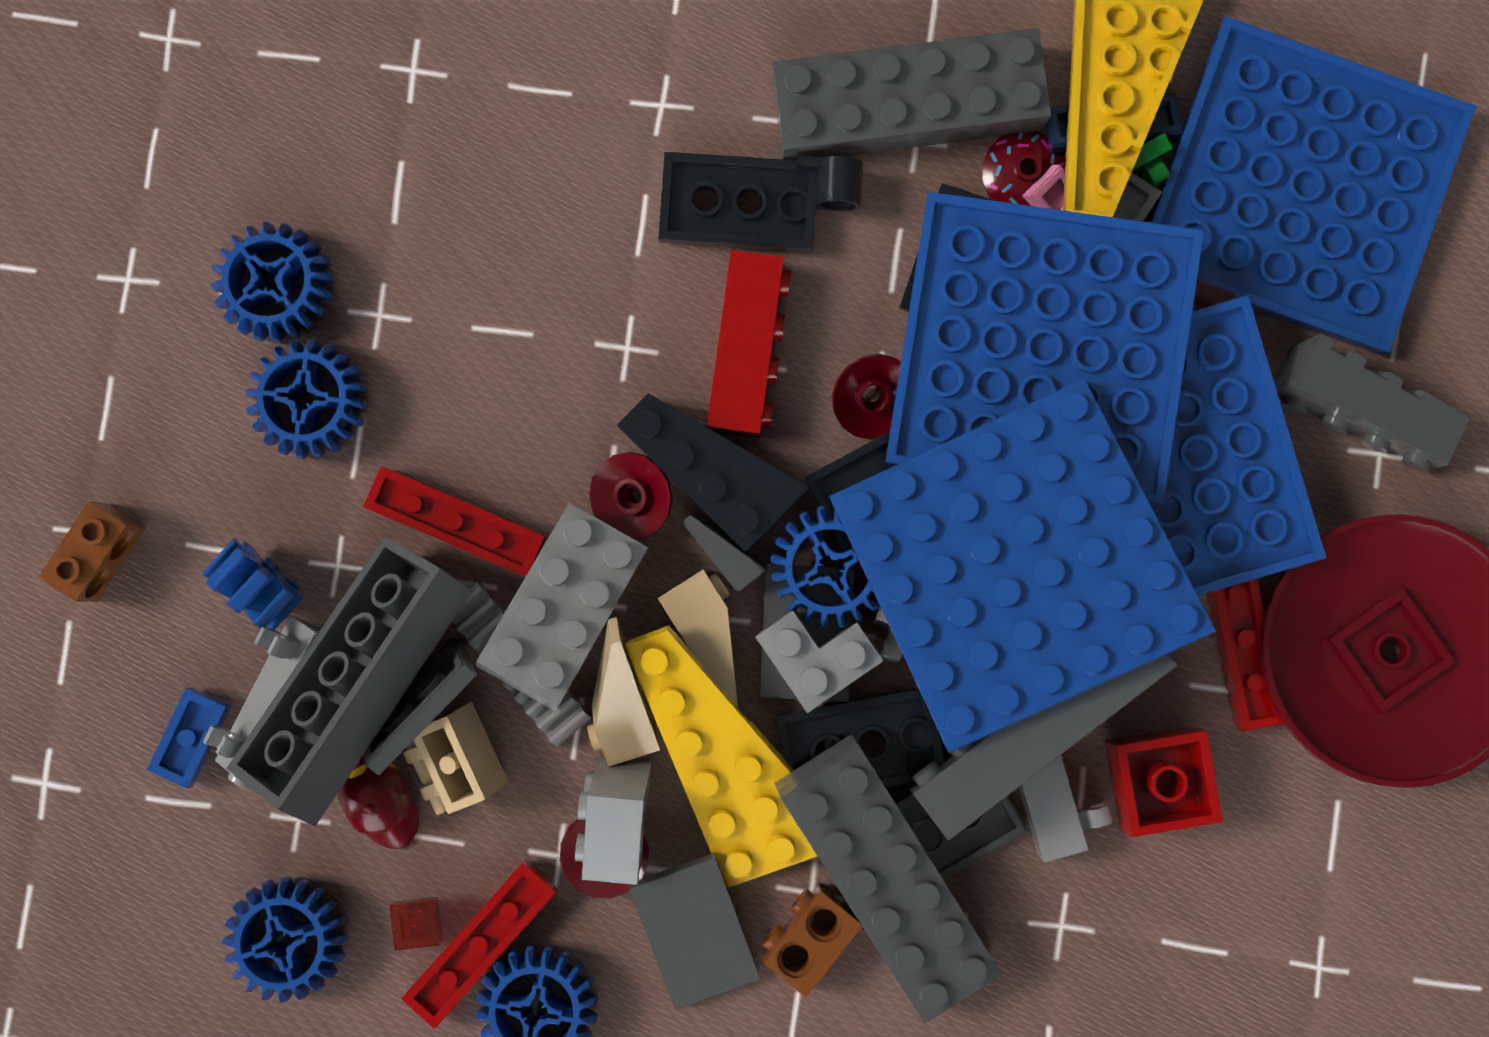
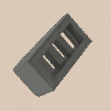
M690 515L684 520L685 523L683 524L735 591L738 590L740 592L766 571L760 563L697 517Z

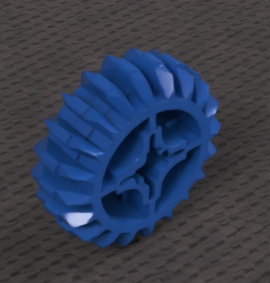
M263 222L261 234L253 226H246L247 239L242 240L237 235H231V242L235 248L231 252L225 248L219 249V254L226 259L224 265L215 264L212 266L213 271L221 275L222 279L210 283L214 291L223 293L214 302L218 308L227 309L223 316L225 321L230 324L238 323V332L244 335L253 332L254 339L262 342L270 335L273 341L280 343L284 339L285 331L290 337L294 339L299 338L300 330L298 325L300 324L309 330L315 329V324L309 317L313 313L322 317L325 316L326 310L319 305L321 299L326 301L333 299V294L323 288V286L334 282V276L328 272H322L329 267L331 262L324 255L318 256L322 249L321 245L316 241L308 242L309 235L301 229L293 233L292 227L286 223H281L276 231L273 224ZM274 250L293 252L286 259L281 257L270 263L265 262L260 257V255ZM249 268L251 273L250 282L242 290L243 278L246 270ZM263 270L267 271L272 276H276L274 278L275 282L278 284L276 287L282 292L283 295L279 294L275 290L270 289L271 283L268 281L269 277L264 273ZM304 270V286L299 298H297L295 284L303 276L301 271ZM272 302H279L287 309L282 313L271 316H261L253 313L259 306L265 308Z
M309 339L305 349L301 342L292 340L289 345V354L280 346L274 347V355L277 359L274 362L266 357L260 358L261 365L266 368L263 375L258 372L250 373V378L259 383L258 388H250L245 391L246 396L256 399L257 403L250 405L245 410L249 415L261 416L253 423L252 428L257 432L267 431L263 438V442L266 445L273 446L278 443V452L284 455H288L294 449L295 457L299 459H306L309 451H311L315 458L320 459L324 457L325 444L333 452L341 450L337 439L339 436L350 442L354 440L355 436L347 428L350 424L359 427L364 425V420L355 416L356 409L367 410L368 403L357 399L356 396L364 394L368 391V388L364 383H353L360 377L362 371L357 366L348 367L351 360L348 354L343 352L336 356V347L327 343L321 349L318 341ZM320 366L326 367L334 376L338 385L339 396L324 391L322 386L323 377L319 376ZM302 367V370H297V376L292 385L279 388L283 380L291 372ZM307 392L325 401L314 400L312 405L306 403L307 408L300 404V402L290 398H301L303 394L308 396ZM276 403L290 407L292 422L296 423L295 434L290 432L281 422L277 413ZM336 411L326 426L312 433V428H317L319 417L323 413Z
M820 506L817 508L819 520L813 523L811 516L807 512L800 514V519L805 526L803 530H800L792 522L786 525V530L794 537L792 542L786 538H777L776 545L787 550L786 555L774 554L771 556L772 563L784 565V571H777L771 577L772 581H787L788 586L781 588L777 592L779 598H785L791 593L796 597L788 607L790 612L797 611L801 604L808 608L803 616L804 622L809 623L816 611L822 613L820 619L821 627H828L830 614H837L839 627H846L847 617L845 612L851 611L854 619L860 622L864 619V614L859 606L864 603L870 610L875 611L878 608V603L870 596L873 590L869 581L855 595L848 578V569L851 565L858 562V557L853 547L844 551L836 550L824 538L821 530L836 529L844 532L845 530L836 510L834 511V519H828L825 506ZM808 537L816 555V564L811 570L797 577L795 569L796 555L800 545ZM823 550L832 560L839 558L842 560L850 555L853 556L845 561V567H840L839 571L843 573L840 581L832 573L825 575L822 573L814 578L812 577V575L820 571V566L825 564L821 560L825 555ZM818 583H827L835 589L843 602L829 603L820 601L812 597L804 589Z
M291 877L281 879L278 886L270 879L262 883L261 890L254 887L247 891V901L240 900L235 903L233 910L237 916L227 919L224 925L234 933L224 937L221 944L234 948V951L225 957L224 962L230 964L238 963L240 968L233 973L232 979L238 980L245 975L249 979L245 992H252L258 986H261L262 1000H269L275 992L280 1003H285L291 999L292 993L298 1000H302L309 995V989L318 992L325 986L324 978L331 979L336 975L338 970L334 963L341 962L346 955L337 946L344 944L348 940V934L336 931V928L345 923L346 917L343 915L332 916L330 911L338 905L337 900H330L326 904L321 901L325 894V888L319 887L310 894L308 893L310 887L309 880L303 879L299 881L294 888ZM285 905L298 909L310 921L302 922L297 920L292 914L291 908H286ZM266 909L268 919L265 920L266 935L260 941L255 942V925L261 912ZM282 933L283 936L288 933L290 937L301 935L289 946L288 942L283 945L281 941L269 944ZM317 936L318 948L316 957L311 967L305 970L303 959L306 958L304 951L305 942ZM262 957L272 958L276 961L280 971L269 966Z
M534 944L528 945L525 951V960L517 949L511 950L508 954L509 964L504 960L498 959L493 965L497 975L487 973L482 980V983L489 990H480L476 996V1000L480 1004L485 1005V1007L478 1009L476 1012V1019L490 1022L480 1031L481 1037H491L493 1035L495 1037H539L543 1026L547 1024L559 1025L561 1021L571 1022V1024L556 1037H591L592 1031L586 1025L595 1024L598 1014L588 1008L597 1005L599 998L597 994L584 992L593 986V978L585 977L579 980L578 976L583 971L584 964L578 962L570 969L566 965L570 958L568 951H564L559 960L553 959L554 949L552 945H546L542 957H538ZM526 974H537L532 989L527 991L516 990L514 994L504 992L505 987L517 977ZM552 978L557 980L566 989L571 998L572 1005H567V1000L561 999L553 993L551 989ZM541 989L539 1000L543 1002L541 1008H544L534 1025L535 1014L531 1012L533 1006L529 1008L528 1006L531 1005ZM503 1009L507 1010V1015L514 1016L521 1021L523 1036L516 1032L508 1023Z

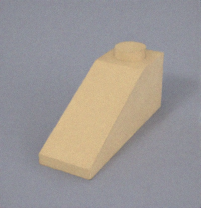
M703 569L659 597L658 600L688 648L704 665V670L722 691L725 690L738 708L729 612L724 602V599L729 597L730 593L717 573L708 577Z
M617 617L607 621L592 701L594 724L587 726L593 750L595 752L603 751L608 767L660 751L656 724L626 651V642Z

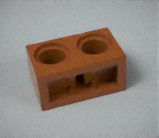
M88 501L42 570L39 578L76 602H98L146 527L111 504Z
M819 883L812 892L807 888L802 891L790 908L794 913L784 927L778 923L762 943V946L766 948L763 952V963L806 998L862 928L854 912ZM828 909L836 915L834 923L826 929H819L813 926L810 920L817 910ZM791 945H800L808 952L805 960L798 964L788 963L784 960L782 954Z

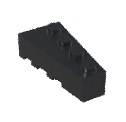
M649 393L617 424L618 428L745 553L809 489L808 486Z

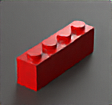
M731 250L706 426L714 432L760 438L761 427L770 428L773 402L765 401L767 384L776 385L779 358L771 357L773 340L782 341L785 314H778L777 308L779 296L788 297L791 271L783 270V256Z

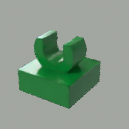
M1165 133L1143 144L1131 172L1134 174L1138 173L1141 179L1154 187L1163 184L1164 180L1170 177L1167 167L1161 161L1173 149Z

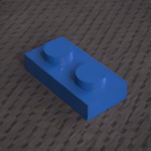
M193 687L185 688L147 770L186 789L193 787L212 746L204 744L203 740L211 725L222 727L231 705Z

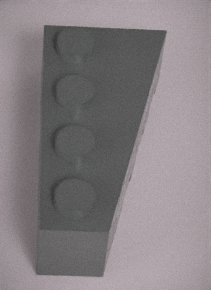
M1322 333L1290 348L1275 380V387L1279 400H1281L1282 408L1298 415L1312 414L1322 419L1320 424L1333 432L1346 434L1348 431L1362 438V445L1374 451L1387 453L1388 450L1402 456L1401 462L1413 469L1427 472L1432 468L1449 465L1470 416L1425 391L1412 390L1410 393L1405 391L1406 383L1404 379L1392 372L1369 371L1364 368L1368 359L1354 351H1348L1347 354L1335 352L1331 349L1334 340Z

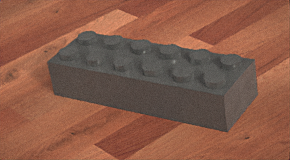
M1039 28L772 62V84L782 159L797 160V155L813 157L850 156L992 138L1020 132H1039L1043 130L1051 117Z
M384 536L226 769L278 810L316 827L472 591L441 568Z
M1168 654L952 752L953 756L941 766L937 762L932 761L912 777L917 784L910 790L949 841L1178 665Z
M852 734L775 782L781 800L924 1024L1002 975Z

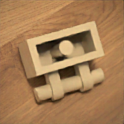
M472 701L437 715L403 751L407 763H413L423 786L419 789L424 800H430L436 815L446 811L450 814L486 800L508 783V779Z

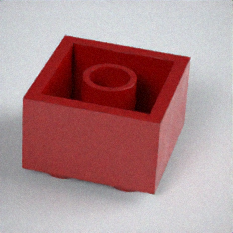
M1191 726L1104 741L1121 831L1131 837L1223 822L1206 730Z

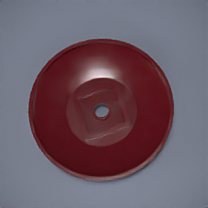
M1380 515L1362 518L1345 523L1321 535L1320 538L1326 558L1283 571L1271 592L1261 625L1260 662L1263 679L1274 709L1286 729L1307 752L1324 765L1353 779L1379 786L1415 788L1434 785L1461 776L1482 764L1489 758V549L1472 536L1453 526L1437 520L1412 515ZM1388 637L1393 638L1400 648L1398 658L1392 663L1386 662L1380 655V645Z

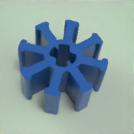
M235 538L202 572L205 577L209 578L206 584L211 590L229 598L230 600L226 604L238 614L244 610L253 621L252 623L259 628L267 626L269 629L275 630L305 597L297 591L300 587L293 579H289L277 571L280 567L270 558L263 560L252 545L245 541L241 544Z

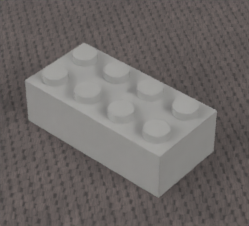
M568 503L478 657L476 667L556 711L648 547Z

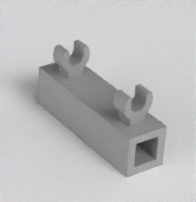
M290 615L281 633L262 627L257 635L254 644L268 649L267 653L270 654L231 730L211 725L203 740L204 744L217 747L215 752L218 755L215 761L229 772L227 778L236 785L252 789L226 768L323 626Z
M1061 755L1019 786L1037 854L1044 863L1089 851L1083 830L1113 823L1108 805H1104L1103 802L1076 809Z

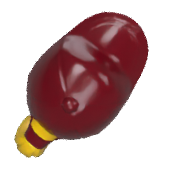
M364 753L339 790V803L346 818L357 832L366 834L370 839L383 847L390 849L404 848L413 840L419 826V814L410 788L393 763L380 775H377L366 765Z

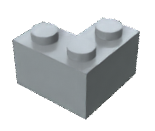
M794 611L787 613L755 635V638L807 713L883 662L856 622H853L820 646H817Z
M599 756L595 771L586 773L584 792L581 791L578 804V819L586 820L585 834L578 833L575 849V861L583 862L582 880L637 885L642 863L644 824L649 803L652 761L631 759L608 767L605 757Z

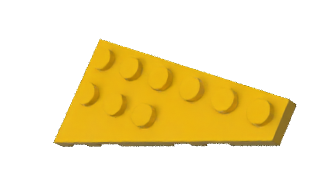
M1074 0L1063 211L1113 217L1204 0Z
M668 625L626 641V651L710 852L715 853L727 888L817 857V854L781 800L775 786V782L794 770L752 721L749 722L740 712L725 690H721L704 670V665Z

